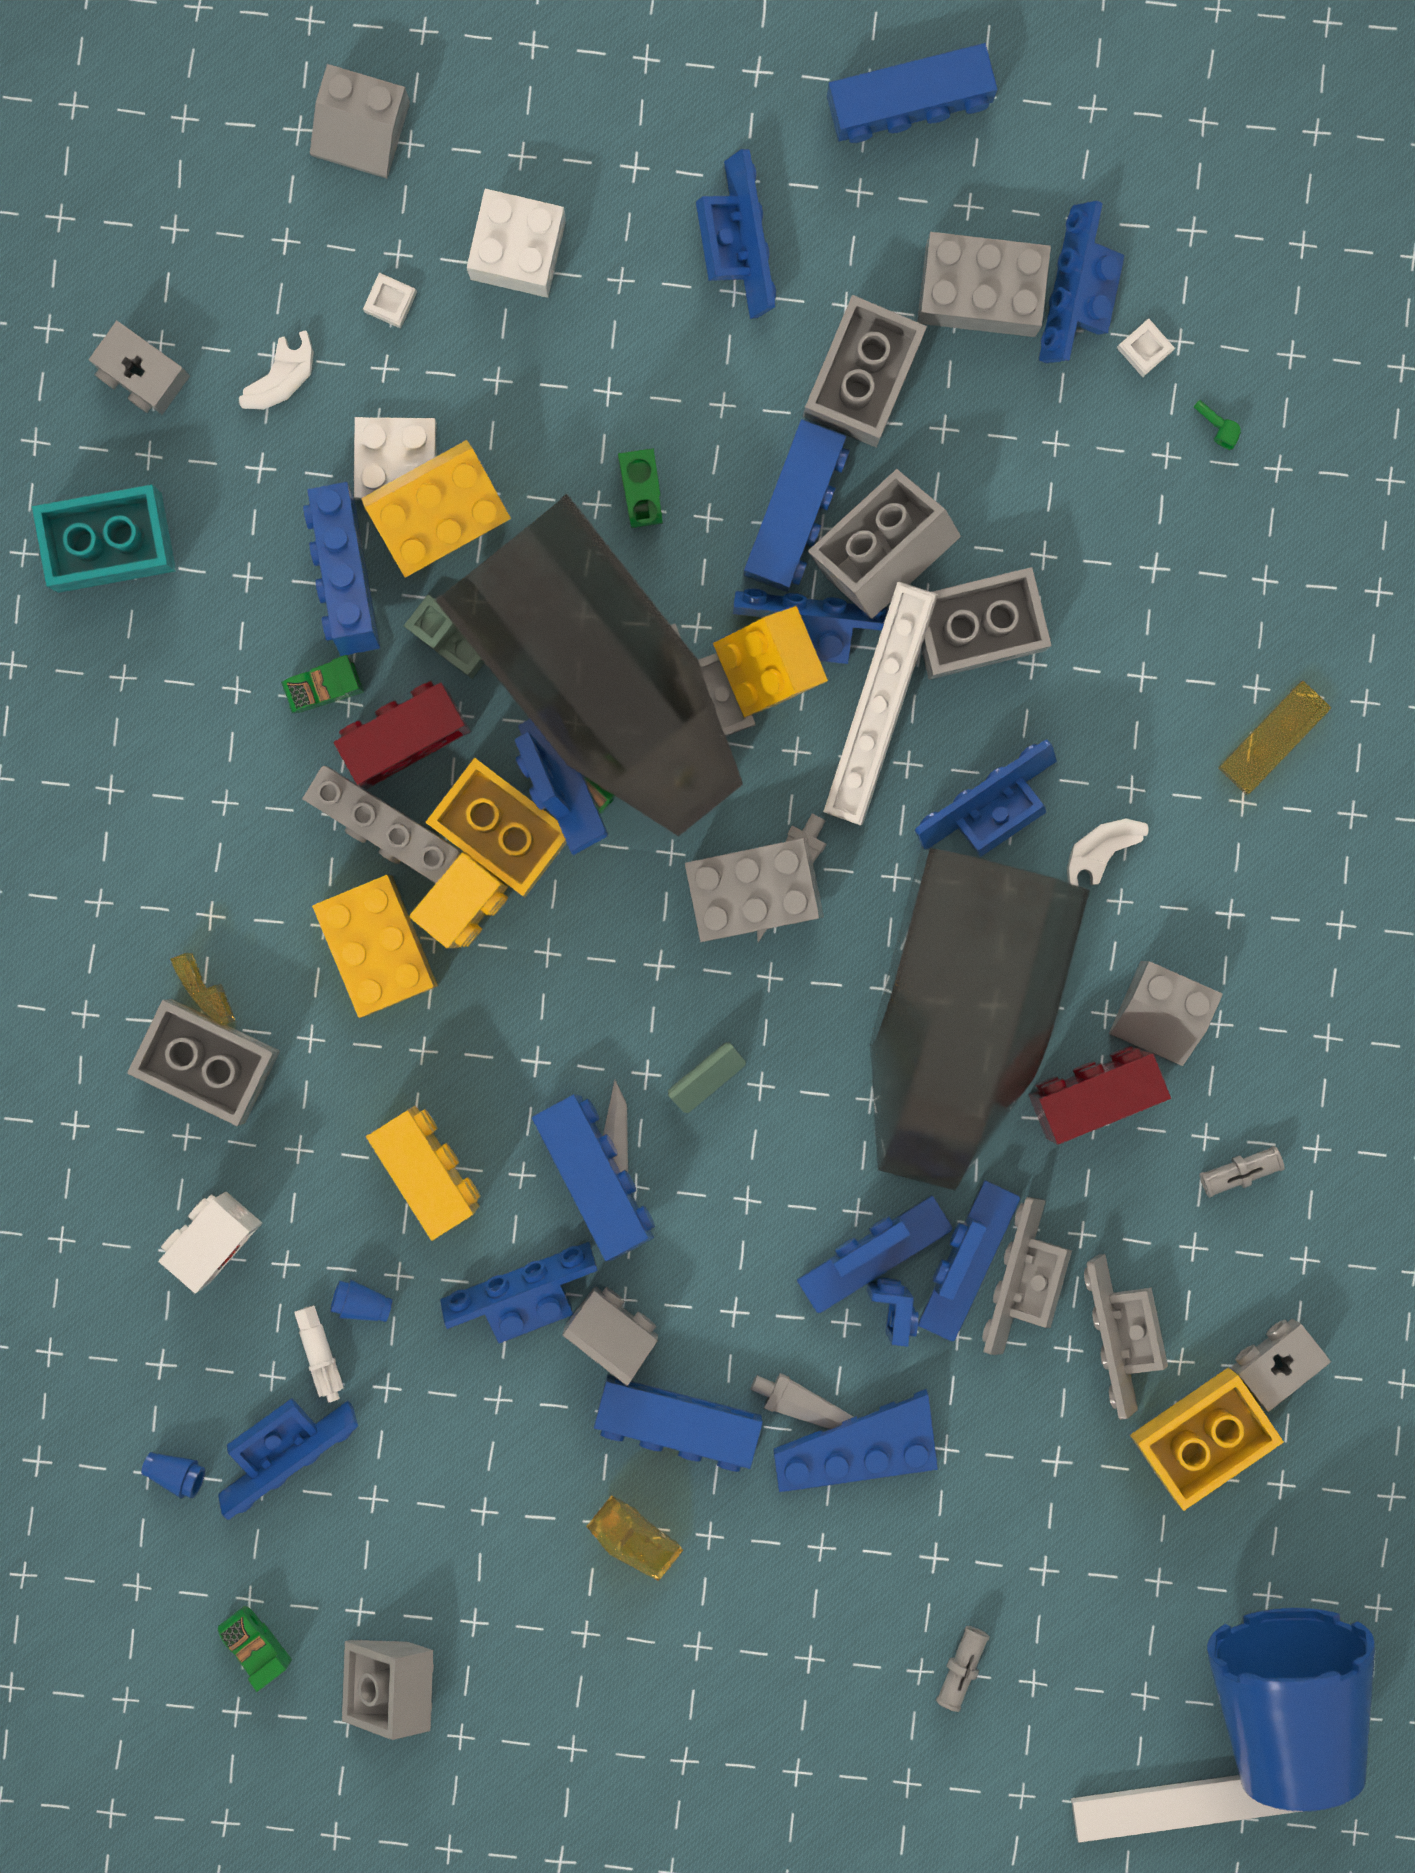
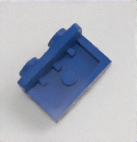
M879 1277L877 1278V1284H867V1293L874 1302L889 1303L886 1335L891 1344L908 1347L909 1336L916 1337L919 1314L915 1312V1307L913 1306L914 1297L907 1287L901 1285V1280Z

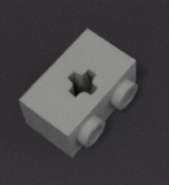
M118 321L114 323L88 359L98 369L95 373L97 378L114 390L120 384L131 392L127 399L146 413L153 408L163 415L190 377L183 367ZM133 366L142 368L145 371L141 377L130 372Z
M1290 1319L1288 1322L1282 1320L1276 1323L1267 1331V1339L1257 1347L1250 1345L1242 1350L1235 1358L1237 1363L1230 1367L1232 1371L1239 1375L1257 1403L1268 1412L1331 1363L1330 1359L1303 1325L1294 1319ZM1277 1354L1282 1357L1280 1360L1283 1366L1280 1369L1274 1367L1275 1362L1272 1359Z

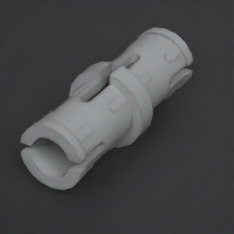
M1272 1146L1267 1150L1242 1158L1240 1155L1232 1158V1163L1205 1173L1202 1172L1199 1176L1204 1191L1210 1198L1213 1195L1240 1185L1243 1188L1252 1185L1253 1180L1277 1171H1283L1285 1167L1277 1147Z
M972 1626L965 1627V1632L955 1657L949 1658L946 1665L949 1671L939 1696L936 1698L939 1705L955 1712L960 1711L971 1680H975L978 1676L979 1670L976 1667L990 1638L987 1633Z

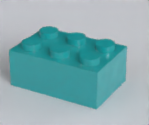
M152 484L32 506L46 587L57 593L176 572L162 492Z

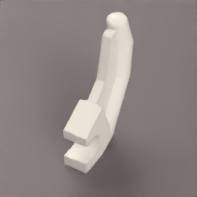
M307 331L299 332L302 344L297 350L289 349L285 337L279 338L274 358L275 362L269 374L243 389V395L239 396L241 408L267 409L288 400L305 382L312 372L314 354Z
M1130 819L1100 824L1075 843L1067 865L1068 887L1078 886L1077 875L1081 870H1085L1090 874L1091 885L1099 884L1107 862L1114 852L1142 842L1143 836L1148 835V825Z

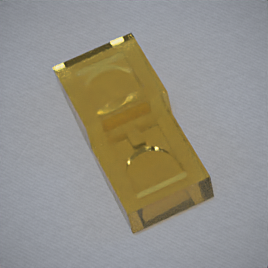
M184 953L170 959L183 986L206 1014L221 1026L236 1022L222 984L206 988L193 953Z

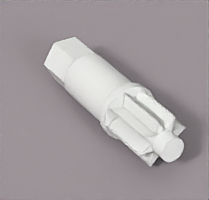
M312 1305L295 1311L300 1329L299 1334L310 1364L308 1368L311 1371L319 1397L326 1396L328 1403L340 1399L338 1391L344 1389L336 1365V1359L332 1356L315 1306Z

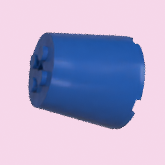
M1280 1608L1244 1615L1243 1624L1233 1628L1224 1624L1214 1631L1207 1644L1208 1659L1241 1784L1248 1796L1263 1805L1288 1811L1329 1809L1347 1803L1358 1796L1366 1784L1375 1661V1642L1369 1629L1358 1621L1351 1625L1341 1622L1340 1614L1331 1611L1309 1608Z

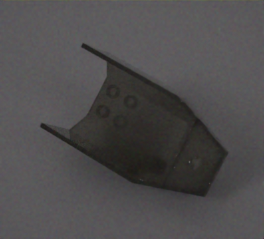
M565 494L528 527L443 595L434 600L568 766L678 837L743 785L698 659L568 494Z
M934 848L920 851L870 1040L877 1169L879 1171L951 1190L957 1189L999 1126L1033 1081L1041 1065L1057 1017L1090 890L1056 878L977 857Z

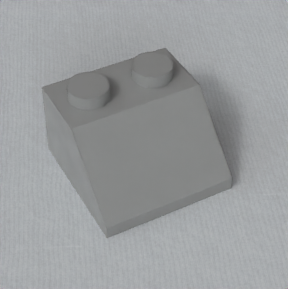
M327 64L315 104L310 155L387 179L410 104L406 88Z
M1140 961L1109 1034L1183 1066L1206 1033L1223 994L1150 961Z
M595 1286L573 1313L574 1315L566 1322L562 1335L625 1385H628L658 1341V1334L653 1331L657 1326L642 1313L637 1312L633 1316L623 1308L622 1305L625 1301L610 1288L605 1287L602 1291Z
M345 1641L342 1721L391 1740L430 1731L432 1673L434 1669L433 1650L401 1641Z

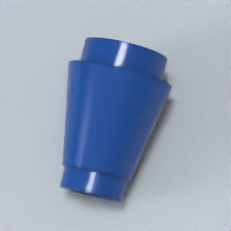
M351 1279L348 1283L339 1280L330 1312L337 1313L339 1318L386 1322L393 1299L387 1298Z
M150 1452L143 1463L141 1474L181 1499L185 1496L194 1498L202 1486L205 1468L199 1466L197 1460Z

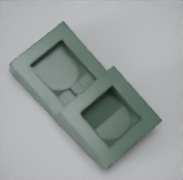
M430 595L425 597L404 624L406 629L471 679L474 678L496 649L491 642L465 624L458 616Z

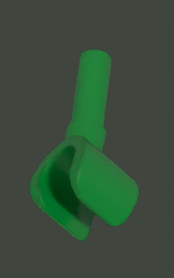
M1199 400L1194 408L1211 422L1213 426L1219 429L1214 437V441L1221 447L1232 450L1240 437V426L1232 420H1224L1204 402Z

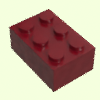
M428 681L410 692L413 698L399 705L396 701H392L374 712L377 718L362 724L359 720L339 731L341 738L333 743L358 786L367 790L471 732L450 692L441 682L434 685L432 681Z
M1132 1046L1126 1047L1110 1054L1112 1061L1102 1065V1063L1096 1064L1095 1061L1089 1062L1073 1069L1075 1076L1064 1080V1078L1059 1079L1056 1076L1036 1084L1038 1091L1029 1094L1046 1139L1059 1145L1170 1100L1171 1096L1154 1054L1142 1051L1139 1048L1133 1049Z

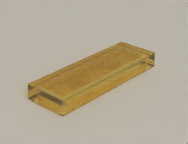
M1303 680L1300 681L1218 768L1246 795L1250 794L1327 714L1331 707Z

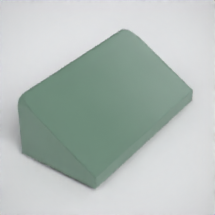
M725 1042L668 1089V1096L684 1113H689L746 1065V1062L730 1042Z

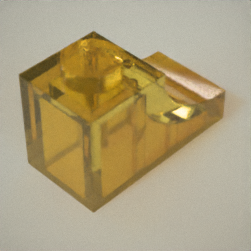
M612 1495L586 1526L609 1555L657 1581L662 1578L683 1552L682 1547L674 1539L651 1524L637 1509Z

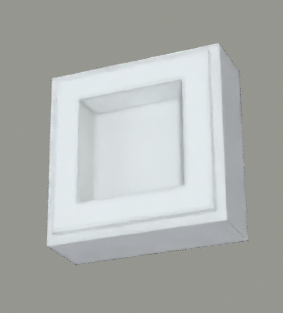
M379 273L363 311L398 328H402L417 291L413 287Z
M1147 319L1121 342L1117 349L1137 372L1144 377L1173 352L1175 347L1153 322Z

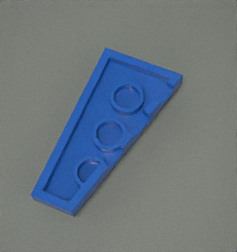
M927 1389L913 1394L914 1397L897 1404L894 1401L879 1407V1411L861 1418L855 1416L845 1420L841 1426L825 1432L820 1430L774 1448L779 1492L938 1470Z

